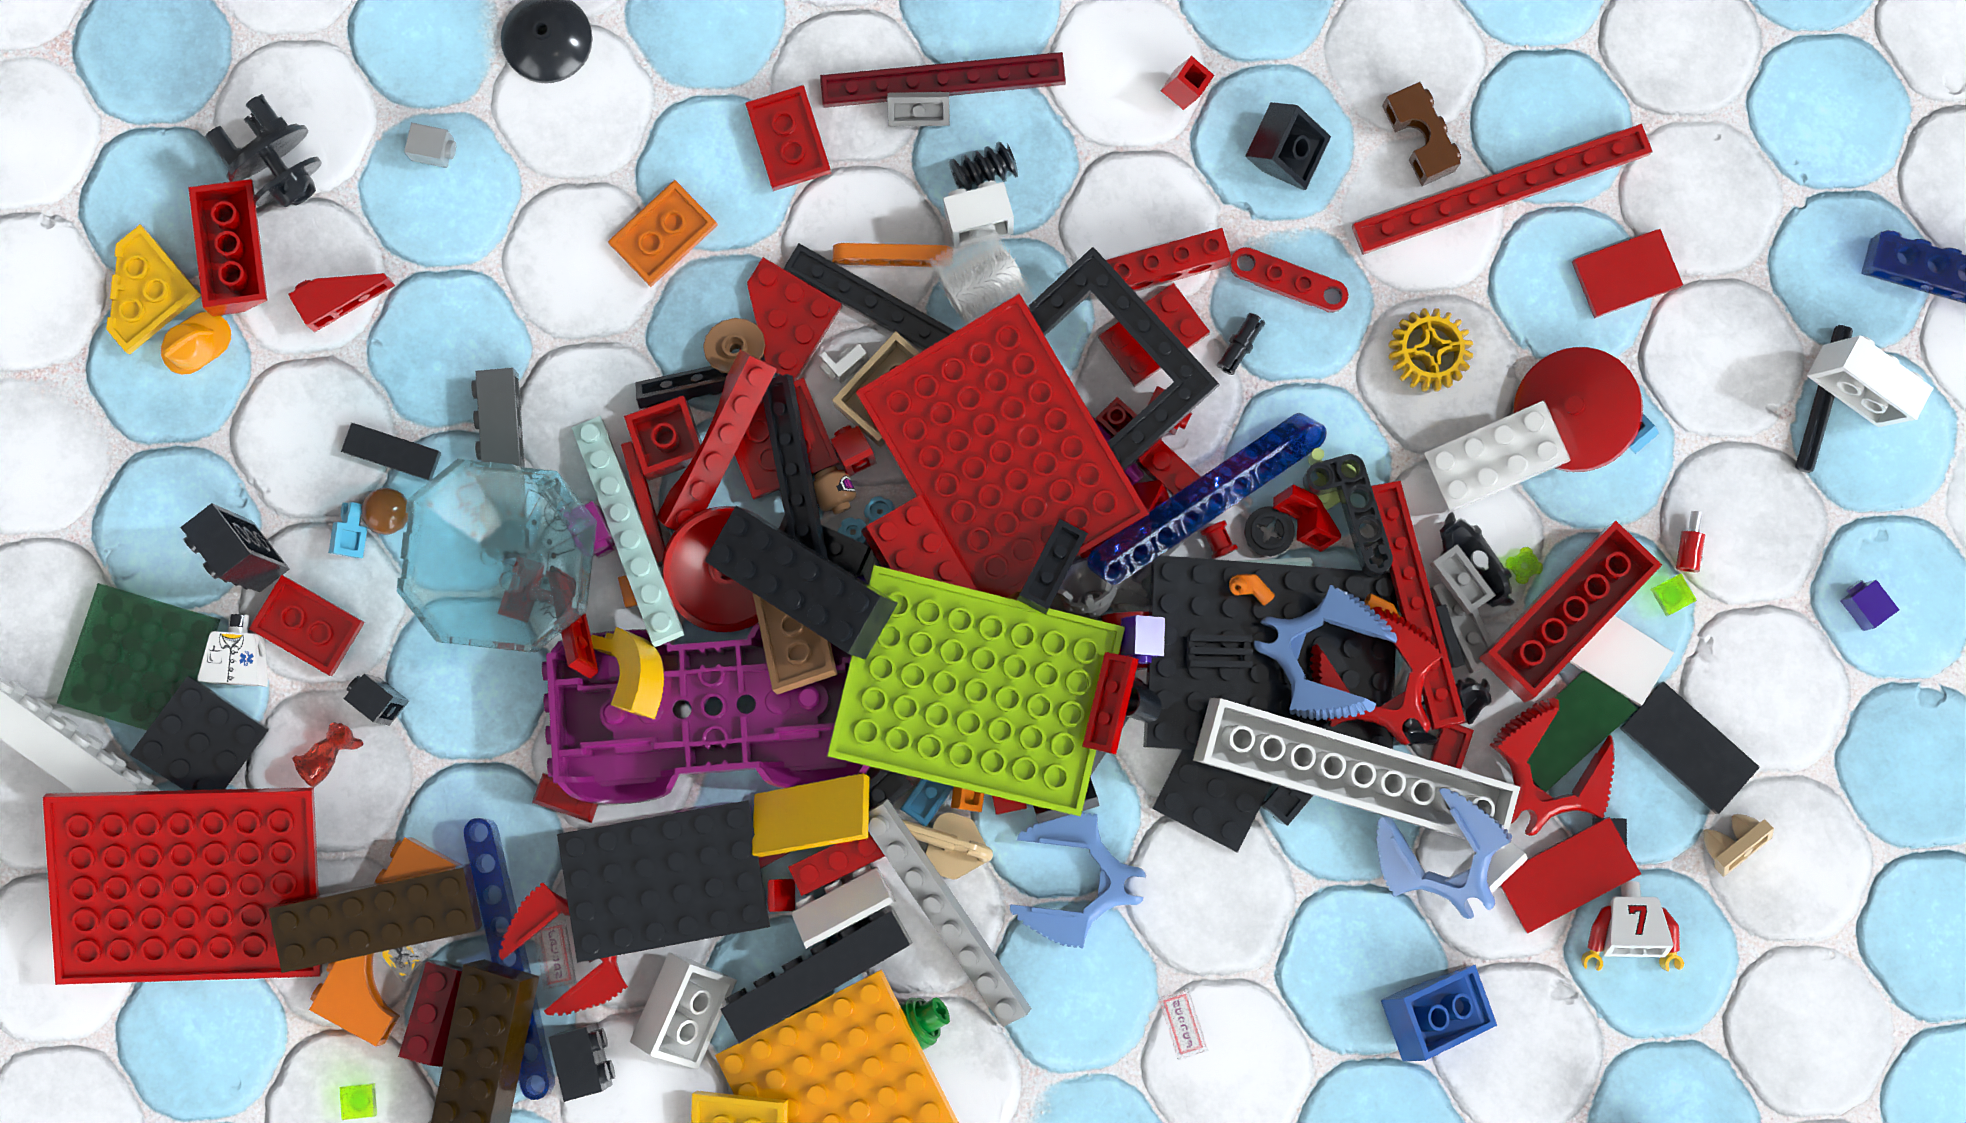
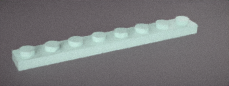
M598 416L571 427L654 647L684 636L685 634L602 417Z

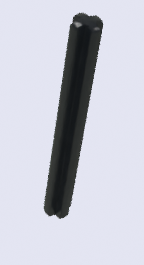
M1845 325L1836 326L1830 343L1851 338L1853 329ZM1820 385L1817 387L1795 465L1797 470L1805 473L1813 472L1815 469L1835 398L1834 395Z

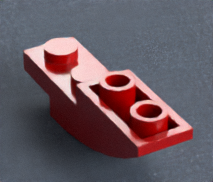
M1116 397L1095 419L1113 438L1137 414L1119 397ZM1162 438L1135 462L1152 480L1162 481L1166 490L1184 507L1207 487V482L1162 441Z

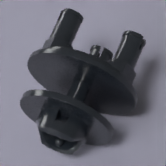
M263 94L252 98L246 103V107L252 112L250 114L252 117L247 116L244 121L257 137L242 149L236 148L221 126L215 127L205 135L227 167L228 173L226 177L230 182L244 180L267 167L270 169L275 178L261 188L254 196L253 201L257 206L267 204L273 200L283 207H288L289 205L296 206L306 201L315 193V184L310 176L322 164L319 157L308 158L289 169L281 159L307 136L309 130L305 125H288L282 116L278 117Z

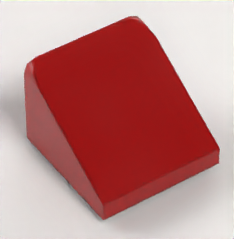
M770 879L768 881L769 912L795 910V881L793 879Z

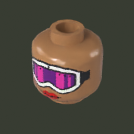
M833 466L814 475L815 480L813 484L817 504L822 511L832 510L833 514L837 515L851 508L850 502L855 499L857 494L847 471L838 470L836 466Z

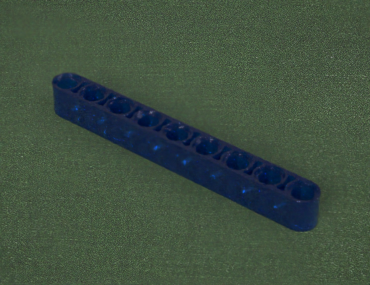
M1303 413L1292 415L1148 512L1149 515L1126 527L1095 548L1088 557V568L1111 585L1121 583L1309 455L1314 449L1319 448L1326 439L1327 431L1325 426Z
M474 818L465 825L464 840L492 962L508 966L499 957V949H503L501 941H504L505 938H503L504 935L496 930V921L500 917H504L509 925H511V920L515 918L514 914L517 913L500 833L493 820ZM481 823L488 829V835L483 841H479L475 837V829ZM488 854L495 860L494 869L490 872H486L482 868V859ZM493 886H498L502 892V898L496 904L489 899V890ZM523 944L515 951V963L508 967L531 974L525 944ZM535 995L526 1044H533L538 1050V1055L535 1060H529L523 1054L518 1078L523 1095L531 1100H539L552 1092L555 1086V1076ZM534 1075L544 1079L545 1088L542 1092L535 1091L531 1086V1079Z

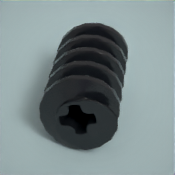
M997 142L995 153L989 146L984 147V157L978 150H975L972 153V161L967 155H961V165L955 159H950L949 161L957 189L964 188L966 191L972 190V184L975 183L978 187L984 183L985 179L995 181L996 175L1005 182L1007 181V171H1010L1015 178L1018 177L1016 162L1008 143L1006 149L1001 142Z

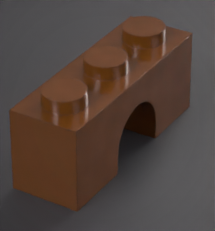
M1418 82L1387 96L1382 107L1395 133L1405 128H1414L1423 134L1425 146L1414 150L1409 158V162L1421 186H1425L1455 172L1461 164V154L1455 143L1451 144L1446 134L1448 129L1442 116H1437L1433 108L1434 100L1432 94L1428 89L1423 88L1421 82Z

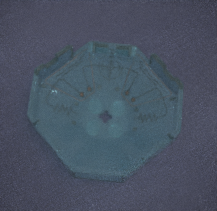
M457 459L407 499V530L403 532L400 559H403L401 578H398L396 591L436 642L521 652H538L587 612L597 520L558 471L523 468L505 463ZM507 550L511 553L517 551L519 554L516 558L518 564L515 567L512 564L505 565L503 562L506 559L504 553Z

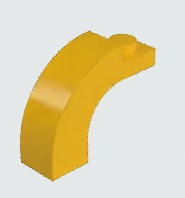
M618 627L615 628L614 634L606 633L605 637L592 635L593 649L616 657L619 663V681L611 705L635 715L655 719L664 686L663 664L657 649L648 640Z

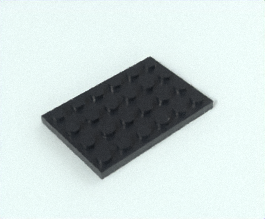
M749 800L557 834L577 963L770 927L759 858L752 855V839L755 834Z

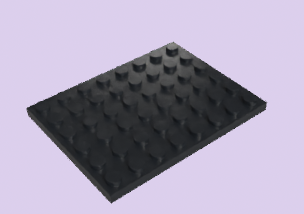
M1153 555L1151 558L1149 616L1165 618L1164 656L1152 658V663L1147 664L1146 685L1159 697L1162 709L1159 717L1154 722H1144L1143 747L1196 751L1210 698H1221L1393 749V735L1385 727L1376 723L1356 719L1329 727V722H1326L1323 718L1311 720L1309 717L1302 718V715L1299 717L1296 713L1294 715L1290 714L1291 684L1283 668L1276 660L1258 652L1254 647V641L1270 644L1278 638V631L1261 624L1262 619L1268 616L1280 619L1301 617L1318 607L1326 596L1330 585H1333L1335 589L1339 588L1341 591L1353 594L1354 597L1360 598L1359 601H1365L1367 595L1372 593L1394 604L1397 610V598L1390 573L1385 572L1378 577H1370L1362 570ZM1237 574H1256L1275 594V597L1263 606L1253 594L1234 595L1230 591L1229 582ZM1324 621L1322 626L1306 633L1298 658V663L1305 674L1306 680H1314L1311 675L1313 671L1310 665L1313 662L1310 661V657H1313L1311 653L1312 647L1318 644L1351 694L1376 703V707H1380L1394 698L1396 647L1391 641L1362 634ZM1187 635H1252L1251 648H1253V655H1251V661H1253V668L1187 667ZM1195 642V647L1243 648V643ZM1195 654V660L1243 661V655Z

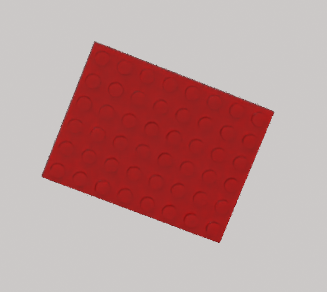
M1020 293L855 391L916 496H922L977 591L1006 598L1022 589L1059 519L1088 533L1077 554L1079 556L1149 515Z
M314 787L46 793L43 796L55 985L321 976L322 965L285 973L281 972L269 914V908L277 904L319 896Z

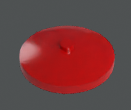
M1590 347L1566 348L1541 359L1524 376L1514 400V413L1541 401L1546 403L1571 461L1557 466L1555 469L1566 472L1592 471L1615 461L1633 443L1639 432L1643 417L1642 394L1631 371L1613 355Z
M733 506L709 508L688 518L671 536L662 560V576L675 609L692 624L714 632L739 631L759 622L753 592L704 561L735 507Z

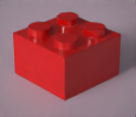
M684 396L624 416L643 475L649 481L687 468L702 443L689 403Z

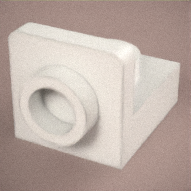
M858 344L854 348L852 346L846 348L838 356L837 359L839 361L836 364L825 351L821 352L819 356L823 363L819 367L829 379L832 380L836 377L842 384L869 360L865 349Z

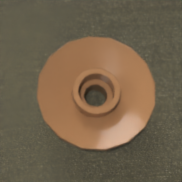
M732 318L723 320L712 327L705 337L703 348L705 357L713 368L722 373H729L739 353H731L734 349H741L761 359L765 350V340L762 331L756 324L747 319Z

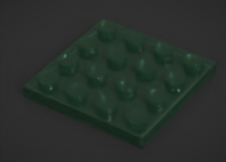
M98 583L57 704L148 730L188 675L198 681L209 635L212 631H217L221 619Z

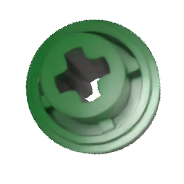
M911 997L899 1004L922 1050L934 1045L940 1037V1028L950 1022L947 1007L937 997L929 1001Z

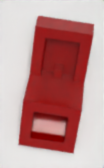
M1293 484L1273 497V508L1297 519V541L1322 552L1341 540L1339 529L1317 495Z

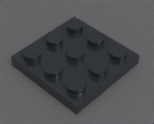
M188 675L129 755L183 790L226 789L266 735L269 728Z
M1181 750L1152 809L1238 853L1272 783L1194 761L1195 750Z

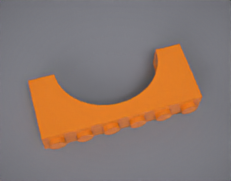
M404 837L403 841L399 840L394 845L390 853V857L393 858L387 870L382 869L374 884L462 864L412 837ZM471 870L474 881L478 873ZM374 953L329 963L326 969L329 974L325 982L319 983L310 998L313 1003L309 1010L376 1047L385 1044L400 1015L384 1002L378 992L373 974Z

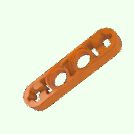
M838 243L833 245L832 261L841 265L933 267L931 265L932 262L936 263L937 261L939 264L941 259L944 262V256H947L950 248L951 250L953 248L945 245Z

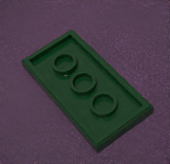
M1585 670L1553 697L1559 700V710L1526 762L1530 765L1534 785L1544 792H1547L1637 710L1626 696Z

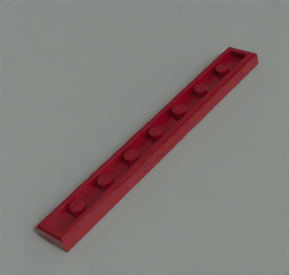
M1063 52L820 75L823 108L887 102L888 93L949 92V96L1066 85Z

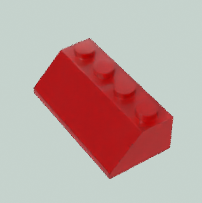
M247 179L188 187L203 308L211 316L242 313L268 301L256 204L253 201L255 196L253 180Z

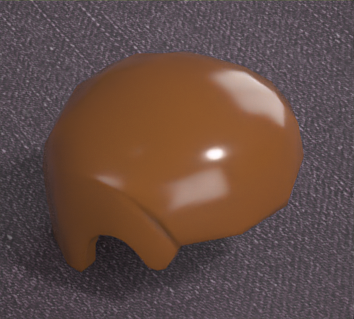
M391 488L373 490L366 496L361 506L362 520L369 530L378 534H394L403 529L410 518L408 500L401 492Z

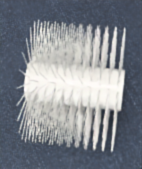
M990 236L986 242L983 239L984 243L982 245L979 243L977 248H974L971 244L972 248L970 251L968 248L965 253L960 251L961 255L958 258L955 257L954 259V257H951L950 259L948 256L949 260L947 263L945 260L942 265L937 263L938 267L935 271H938V278L940 277V281L943 283L941 288L944 289L945 296L948 297L951 305L956 310V316L958 312L960 318L962 316L965 325L991 311L994 306L996 308L999 304L1004 303L1005 300L1011 299V296L1014 297L1020 293L1021 296L1023 294L1025 297V289H1028V287L1024 286V279L1021 277L1022 274L1019 267L1015 263V259L1010 255V249L1009 253L1006 251V247L1004 250L1001 240L999 242L998 238L993 240Z

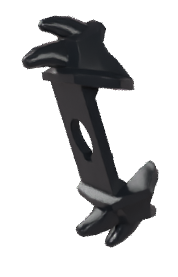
M1450 512L1445 519L1444 526L1439 530L1443 546L1440 556L1458 544L1496 595L1487 601L1486 604L1492 608L1498 605H1513L1515 601L1508 596L1512 593L1509 581L1512 577L1510 570L1502 565L1483 537L1482 530L1477 524L1472 526L1462 518L1456 520L1455 514ZM1475 551H1482L1487 555L1488 569L1485 570L1484 567H1479L1474 563L1473 554Z
M1469 677L1465 679V682L1462 679L1457 680L1458 695L1462 710L1466 711V720L1469 725L1473 724L1480 711L1492 702L1491 694L1489 693L1490 684L1486 678L1482 679L1481 684ZM1422 701V706H1423L1424 711H1425V713H1426V715H1427V717H1428L1425 703H1424V701ZM1409 718L1402 725L1403 733L1410 742L1409 746L1418 743L1433 745L1438 741L1436 736L1428 732L1426 733L1416 719Z

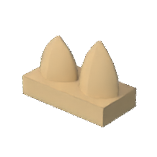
M1734 814L1732 816V828L1738 839L1736 842L1721 832L1709 829L1703 831L1706 848L1715 860L1714 868L1723 877L1772 839L1774 828L1765 819L1759 822L1747 815Z

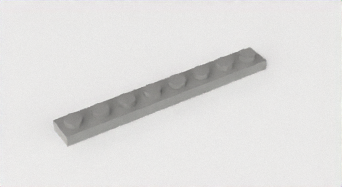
M886 799L870 808L868 832L1000 1024L1004 1027L1028 1015L1032 1008L889 800Z

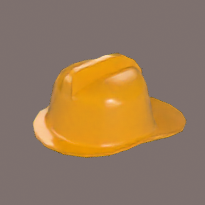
M200 312L181 324L170 328L165 334L161 345V357L165 365L172 372L181 375L192 374L200 370L206 364L219 357L228 348L231 341L230 326L221 315L211 316L208 312Z

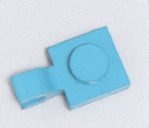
M354 502L342 503V522H333L328 553L363 558L368 527L359 526L362 504Z

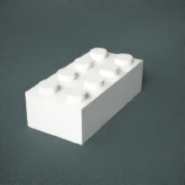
M1544 401L1425 452V456L1450 511L1458 510L1571 461Z

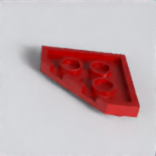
M763 257L747 281L756 324L762 331L765 340V362L777 369L775 373L779 376L789 374L793 376V381H796L841 310L842 304Z

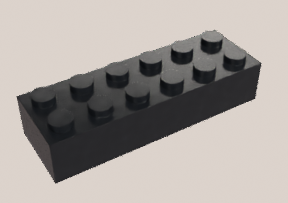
M735 506L704 560L844 652L865 660L898 602L765 519L739 506Z
M885 907L866 917L869 924L859 928L856 923L838 933L841 940L831 944L828 939L812 948L810 952L813 956L803 960L800 955L781 966L784 973L776 977L772 971L753 982L756 989L748 993L746 988H743L725 998L727 1005L720 1010L738 1043H742L910 946L913 942L895 910L887 912Z

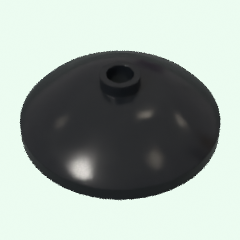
M522 0L509 12L501 30V47L509 65L520 76L538 83H555L571 77L585 64L592 48L593 36L589 20L583 10L572 0ZM540 28H548L545 34H538Z

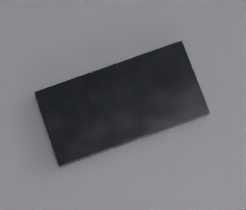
M1664 681L1658 684L1646 698L1643 705L1638 707L1620 727L1627 736L1715 814H1720L1760 768L1758 764Z

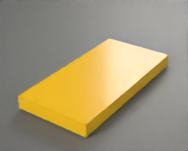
M862 773L754 794L753 828L755 835L752 839V855L764 857L868 838L870 777Z

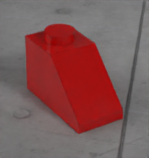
M851 425L845 426L834 433L835 437L830 439L849 477L877 464L874 453L859 426L854 428Z

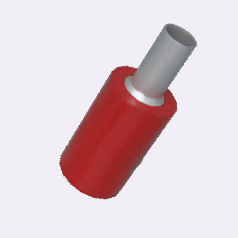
M1691 511L1688 531H1681L1676 562L1677 570L1693 573L1700 572V567L1703 564L1702 554L1706 536L1700 533L1702 512Z

